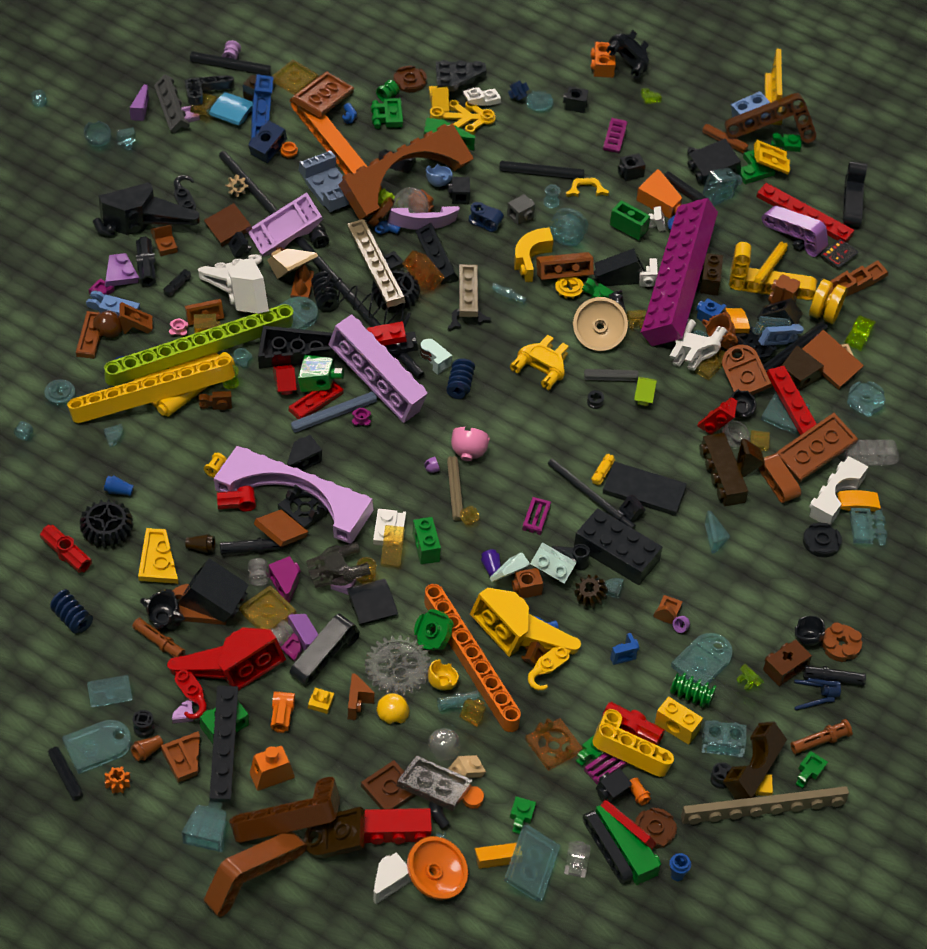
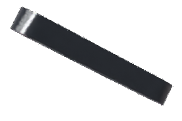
M592 810L583 814L582 818L585 827L619 882L623 884L632 880L631 868L597 813Z

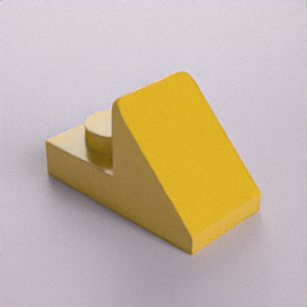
M429 86L431 108L441 107L444 112L449 113L448 87L437 88V86Z

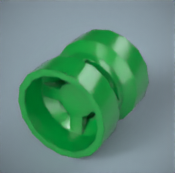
M393 80L386 81L384 86L381 85L376 89V95L382 102H384V99H390L399 93V87Z

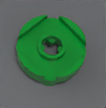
M430 609L428 610L429 612L418 617L414 627V634L417 636V643L422 648L442 650L446 647L451 637L454 623L446 613ZM435 626H436V631H435V633L432 635L433 632L430 631V630H431V627H435Z

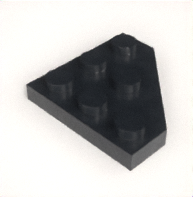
M442 60L436 62L435 65L437 88L448 87L450 92L458 90L460 85L467 86L475 82L477 77L483 78L486 76L485 62H449Z

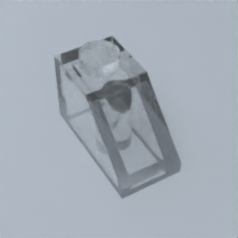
M581 841L569 842L564 874L585 878L591 845Z

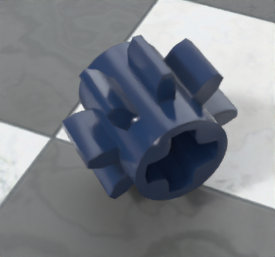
M521 80L509 86L511 90L508 91L511 99L515 97L518 101L528 95L526 91L529 90L526 82L522 84Z

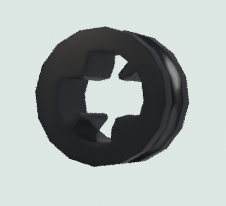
M597 390L589 392L587 405L593 409L601 408L604 403L603 393Z

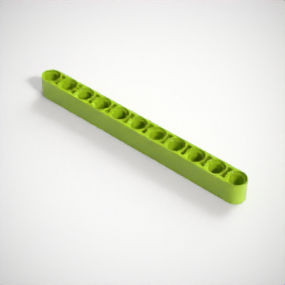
M286 304L269 309L268 312L246 316L110 361L104 366L105 382L110 386H117L261 338L263 326L290 328L293 324V308Z

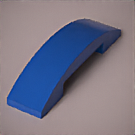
M256 75L252 105L251 139L258 134L260 128L269 120L274 78L272 76Z

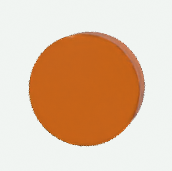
M471 786L464 790L463 803L467 807L478 808L483 804L484 793L480 788Z

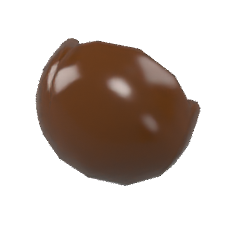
M113 311L101 312L93 319V327L99 329L101 336L115 338L122 332L120 318Z

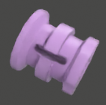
M233 40L227 41L222 57L237 59L241 51V45Z

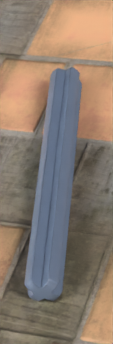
M373 391L295 420L291 422V428L293 432L301 431L377 401V396Z

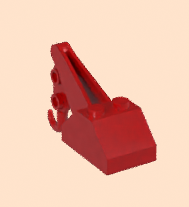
M243 627L225 638L223 646L171 658L167 666L171 674L175 675V682L185 697L199 706V710L196 713L189 714L184 712V715L189 719H197L206 711L207 704L204 700L203 688L195 676L226 679L229 686H238V690L284 662L286 658L276 636L270 629Z

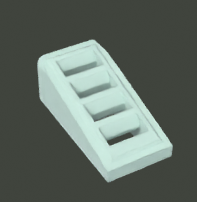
M519 553L509 558L490 577V580L493 582L527 568L530 563L523 553Z

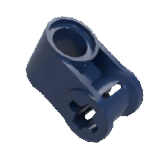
M475 202L470 207L469 222L490 232L496 231L504 219V215L500 210L484 205L481 202Z

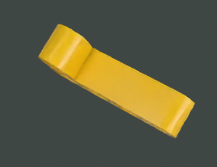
M614 709L606 710L593 737V745L597 749L655 776H665L674 761L673 754L662 747L620 729L621 714Z

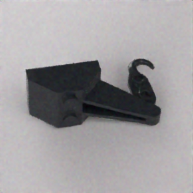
M180 175L175 178L174 198L177 204L155 197L150 182L98 195L101 221L104 226L113 224L116 227V232L125 235L144 231L148 224L197 225L200 222L199 212L195 211L196 204L189 190L180 184L182 180H189L191 183L194 180L188 175Z

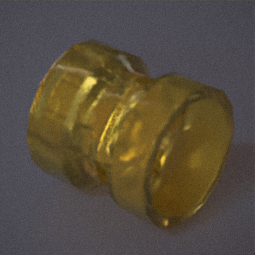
M363 557L357 562L356 576L360 583L366 584L376 579V562L370 557Z

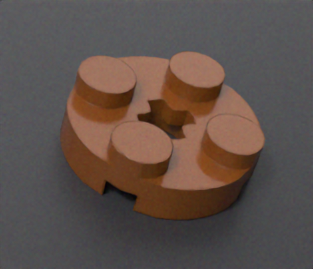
M833 623L831 627L825 630L821 646H823L825 654L829 658L839 662H846V659L852 658L853 660L859 655L862 647V635L850 626ZM838 640H842V641H844L846 644H843V645L841 646V645H839V641H838Z

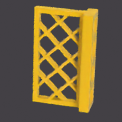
M776 49L771 73H765L764 95L770 102L782 98L781 49ZM779 107L777 112H782V107ZM783 119L772 124L782 125Z

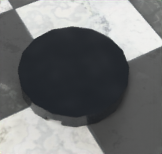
M819 522L811 524L805 530L803 544L811 554L825 558L833 556L839 551L842 537L837 529L832 528V525Z

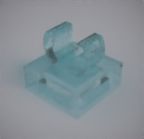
M134 127L117 131L118 145L124 144L125 150L132 149V142L135 141L136 134Z

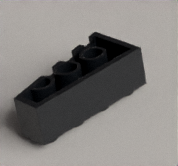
M263 326L258 353L259 369L302 364L305 355L327 357L335 361L336 352L329 346L333 333Z

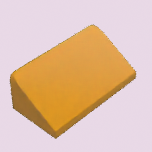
M517 843L475 848L478 869L521 863L522 856Z

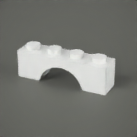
M849 456L844 462L841 461L836 469V474L832 473L827 481V486L823 485L820 489L819 497L811 501L809 517L818 522L831 525L838 516L842 504L836 497V493L845 489L857 490L866 477L868 466Z

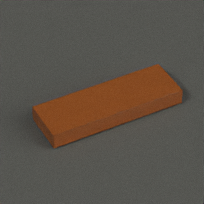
M87 311L76 350V357L95 359L101 335L99 329L93 327V319L99 312Z

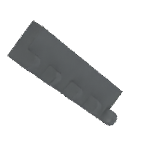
M164 74L154 86L168 127L171 132L176 133L181 127L188 128L190 124L185 120L184 116H186V113L180 107L182 102L177 98V88L173 87L174 79Z

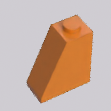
M658 169L638 188L636 200L653 210L654 207L661 206L663 215L669 219L676 214L678 206L682 203L681 195Z

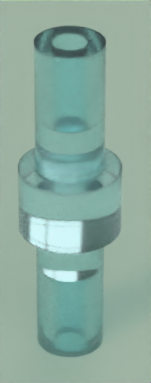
M496 283L492 286V290L503 294V297L509 300L513 299L522 304L526 301V297L515 293V290L509 287L505 288Z

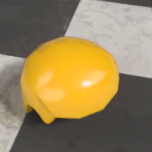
M440 659L431 662L428 670V681L431 686L444 691L453 689L459 679L458 672L450 663L442 664Z
M391 693L378 701L376 711L381 720L391 725L393 722L404 723L409 717L410 709L402 696Z

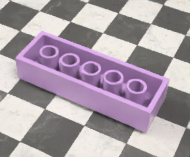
M351 314L335 325L329 346L403 423L420 412L428 394L426 389L413 378L410 372L401 366L400 362L388 352L384 345H381L375 339V336L362 325L361 321Z

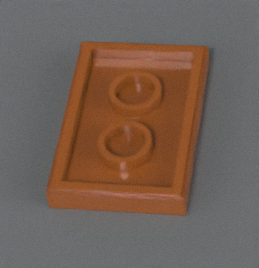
M822 330L802 348L824 365L823 376L838 390L864 366L825 330Z

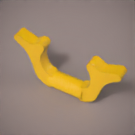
M576 178L573 181L572 188L566 192V197H578V186L592 185L596 187V196L609 195V191L604 189L596 178Z

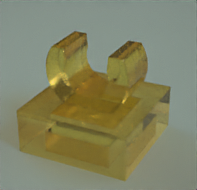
M646 310L627 311L626 315L628 321H630V329L634 328V322H638L640 329H642Z
M470 698L466 699L460 717L477 727L481 723L486 709L483 706L485 702L479 699L475 701Z

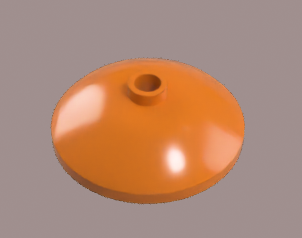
M435 836L426 837L418 841L409 852L407 869L410 879L415 887L424 895L437 900H446L456 896L465 887L468 878L466 860L459 848L449 840Z

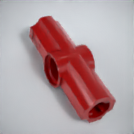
M48 524L43 528L40 538L58 553L60 560L69 563L78 573H84L89 569L92 559L74 544L72 537L65 536L54 525Z
M613 702L607 704L602 717L606 710L614 709L622 716L620 724L622 730L655 745H659L665 729L647 721L646 717L637 710L630 712Z

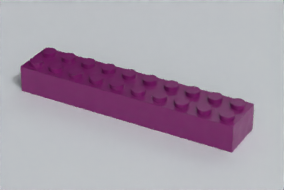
M708 198L682 204L677 208L641 329V333L651 346L683 339L718 211Z

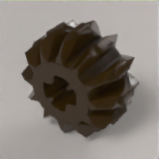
M588 574L585 580L580 577L581 583H575L576 590L574 591L577 602L582 603L585 608L591 605L594 609L596 603L602 606L601 599H607L605 593L608 592L605 581L597 575L592 578Z

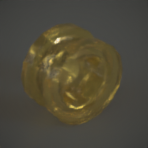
M468 506L460 511V517L463 523L471 525L479 520V513L474 506Z

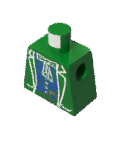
M305 355L298 376L301 392L331 389L334 379L344 378V369L335 368L332 358Z

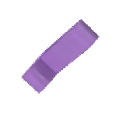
M773 206L762 215L761 219L766 227L804 240L805 250L812 257H816L828 246L827 228L820 220L779 206Z

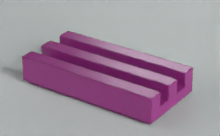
M532 497L522 526L523 531L528 529L531 533L536 531L538 535H541L551 501ZM535 503H539V504H538V507H537V510H536V513H535V516H534V519H533V522H532V525H531V524H528V523H529V520H530V517H531V515H532V512H533ZM546 505L538 527L536 526L542 506Z
M604 753L585 766L584 771L598 785L600 782L598 779L607 772L611 774L629 763L621 760L597 777V774L619 760L616 757H612V755Z

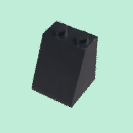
M209 558L195 573L178 603L180 606L225 622L229 617L233 618L238 612L239 608L237 605L239 602L242 603L248 595L245 591L249 584Z

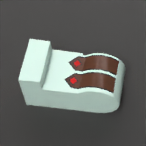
M424 339L421 342L420 356L433 365V371L437 375L451 366L452 355L436 341Z

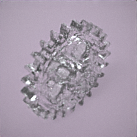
M392 635L390 641L384 637L383 643L376 641V647L371 646L370 652H367L365 673L368 674V680H373L372 686L379 684V691L385 688L386 694H389L391 690L395 694L401 691L403 696L406 690L413 693L414 687L420 689L421 684H426L431 657H428V650L423 651V644L417 646V640L411 643L410 637L402 640V636L399 635L398 640H395Z

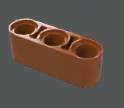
M775 453L764 457L765 464L758 469L778 500L784 503L800 497V486L779 455Z

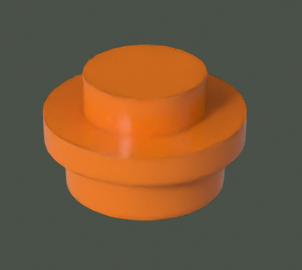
M285 142L280 151L285 157H294L298 153V148L293 142Z

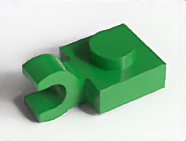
M774 133L771 145L783 147L784 151L800 152V135L783 134L782 137L780 134Z
M590 278L587 279L582 287L584 292L592 295L591 299L596 297L608 298L614 292L601 283L596 286L594 280Z
M594 735L582 744V750L577 754L579 758L576 762L580 766H584L590 759L595 760L605 753L593 745Z
M810 751L799 765L798 769L802 772L798 776L796 785L803 789L810 777L816 780L826 768L828 761Z
M515 797L510 818L515 819L513 833L521 834L524 822L531 823L536 806L535 801Z

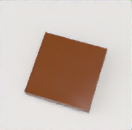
M282 509L256 518L254 522L257 528L280 547L307 537L309 532Z

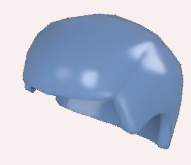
M438 164L434 168H431L430 165L426 168L427 180L434 187H442L452 181L453 173L450 168L439 166Z

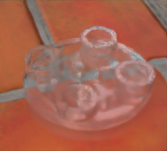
M408 187L402 189L394 198L395 202L392 208H408L409 213L428 212V199L424 192L418 188Z

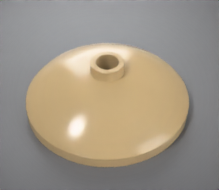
M596 297L585 301L577 309L573 319V329L578 341L586 348L593 351H608L618 346L624 339L628 329V319L624 309L616 301L606 297ZM602 324L604 328L599 330L597 325Z

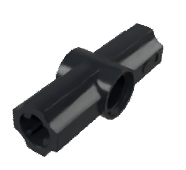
M144 236L136 240V260L140 284L149 287L156 283L154 270L156 269L155 255L152 250L151 239Z

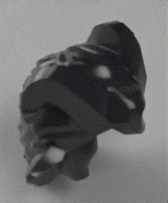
M172 589L157 592L150 596L149 600L144 598L140 600V603L146 608L148 620L158 630L162 628L177 629L181 622L185 620V617L180 614L179 603Z

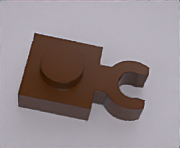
M231 391L212 392L210 396L199 394L200 408L205 409L213 406V410L232 409Z

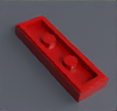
M333 381L331 389L310 392L290 405L289 412L297 419L309 416L344 394V390Z
M605 800L600 805L651 850L654 848L656 842L651 836L609 801Z

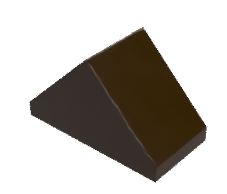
M741 439L736 462L742 476L745 477L765 464L761 448L746 439Z

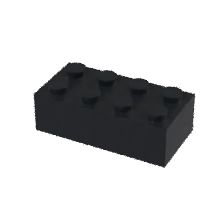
M599 508L594 511L576 532L574 546L577 544L588 546L590 557L637 585L641 584L660 561L663 546Z

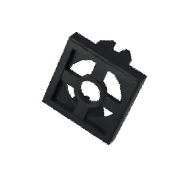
M294 485L293 491L289 489L286 499L278 504L279 510L282 509L305 529H308L329 513L328 509L319 499L297 485ZM309 496L313 499L309 502H302L299 497ZM292 502L298 506L297 511L294 513L291 511ZM307 505L311 509L308 512H302L300 507Z

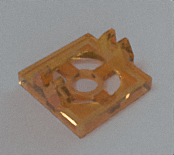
M548 718L545 724L540 722L535 731L525 737V740L547 770L573 758L583 750L561 718L553 722ZM558 731L565 736L558 739L552 737L549 732ZM543 736L546 740V745L540 748L539 739ZM556 741L560 747L554 750L549 748L548 743ZM569 741V745L563 751L562 745ZM545 753H556V756H550Z

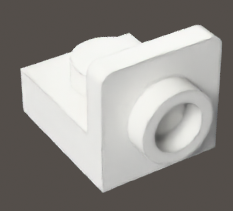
M657 258L650 259L649 266H646V272H640V287L655 285L658 276Z

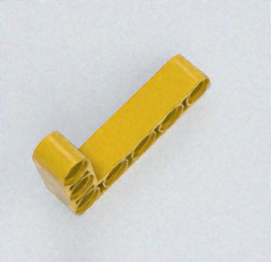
M747 242L736 244L730 269V288L770 295L774 291L771 289L774 280H778L780 275L784 274L789 276L790 279L794 278L800 281L797 299H813L817 280L811 276L771 271L761 285L755 284L754 276L760 269L749 268L751 245Z

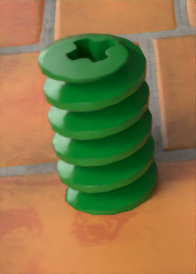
M678 672L671 686L670 694L674 695L678 691V698H682L685 695V701L687 702L693 697V704L696 705L700 701V707L704 708L707 704L708 707L710 706L716 692V685L709 689V682L701 686V679L694 683L693 675L687 680L686 672L679 676Z

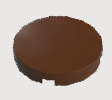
M403 66L394 73L393 81L396 82L399 90L413 93L425 87L427 77L426 73L420 68Z
M390 196L385 199L379 206L380 208L370 217L367 224L375 227L379 223L378 219L380 220L385 217L395 202L394 199Z
M650 808V810H644L640 812L635 821V824L656 842L655 849L664 848L675 838L677 826L672 815L664 809Z

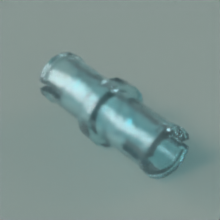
M477 690L462 694L457 692L452 696L437 698V703H440L437 706L439 711L455 707L461 709L465 705L480 703V699H477L480 696Z

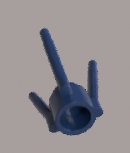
M808 678V680L795 679L794 681L798 684L820 686L822 695L826 696L823 699L795 706V710L826 702H834L835 697L839 698L841 694L839 681H825Z

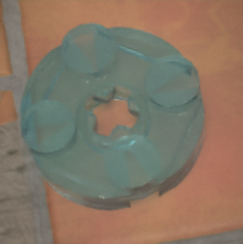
M867 381V384L857 382L849 390L847 403L856 411L863 413V415L872 416L873 413L879 412L884 406V390L873 382Z

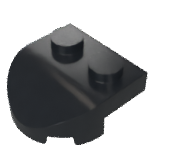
M750 327L749 333L736 334L738 339L737 345L752 347L757 352L761 362L770 360L777 349L776 345L763 346L759 343L758 340L762 333L757 332L756 327Z

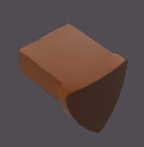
M664 595L653 616L658 620L673 624V620L677 618L683 601Z

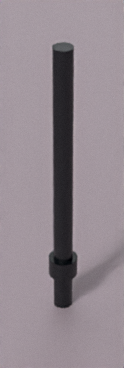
M553 458L548 461L549 466L611 516L632 529L636 528V525L626 518V514L621 510H616Z

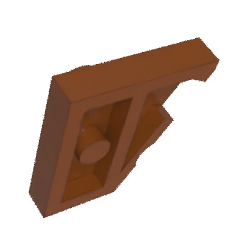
M199 731L161 745V751L178 783L198 774Z

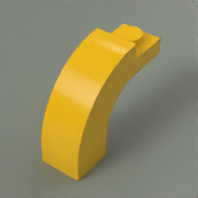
M550 227L536 229L525 234L516 245L514 269L520 270L521 276L524 275L525 282H533L534 268L531 258L538 254L552 252L554 240Z

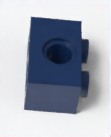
M268 120L260 128L258 134L249 142L248 146L251 155L268 164L288 139L284 128Z

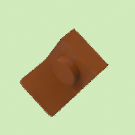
M171 225L150 229L160 256L178 252L172 236Z
M123 302L119 304V318L124 334L132 327L148 334L152 331V315Z
M352 674L348 720H356L357 712H361L362 703L374 704L375 693L357 674Z

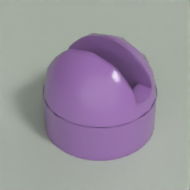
M435 456L426 460L424 467L427 472L435 473L440 471Z
M679 616L673 620V628L679 633L685 632L690 627V620L685 616Z

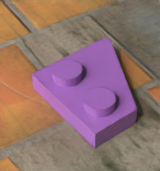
M126 253L109 255L105 287L138 283L139 276Z

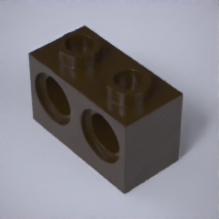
M706 253L702 268L701 294L718 296L723 255Z

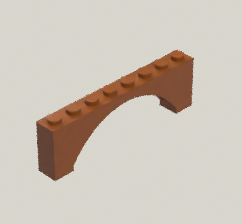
M453 123L448 126L443 124L436 129V132L430 131L423 136L424 138L419 139L418 137L411 141V145L406 146L404 144L397 149V152L393 153L391 151L383 156L384 159L379 160L377 158L369 163L370 166L365 167L363 165L356 170V173L352 174L350 172L342 177L343 181L338 185L359 220L367 218L380 208L378 205V194L382 179L389 167L396 162L409 158H427L444 163L451 167L453 171H456L474 159Z

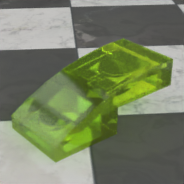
M859 315L844 344H849L851 347L862 350L876 322Z

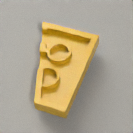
M146 528L138 574L139 581L178 584L166 529Z

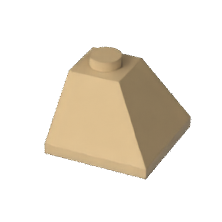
M278 249L271 253L272 257L267 261L276 278L279 279L300 268L303 264H308L318 255L314 252L294 249L281 251V249Z

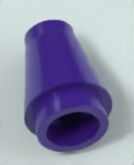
M494 549L487 550L481 554V562L490 577L501 567L500 554Z

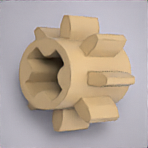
M235 175V179L228 178L230 182L225 186L230 189L228 194L235 192V197H238L239 192L245 194L244 189L248 185L244 183L246 178L239 179V175ZM234 184H240V187L235 188Z

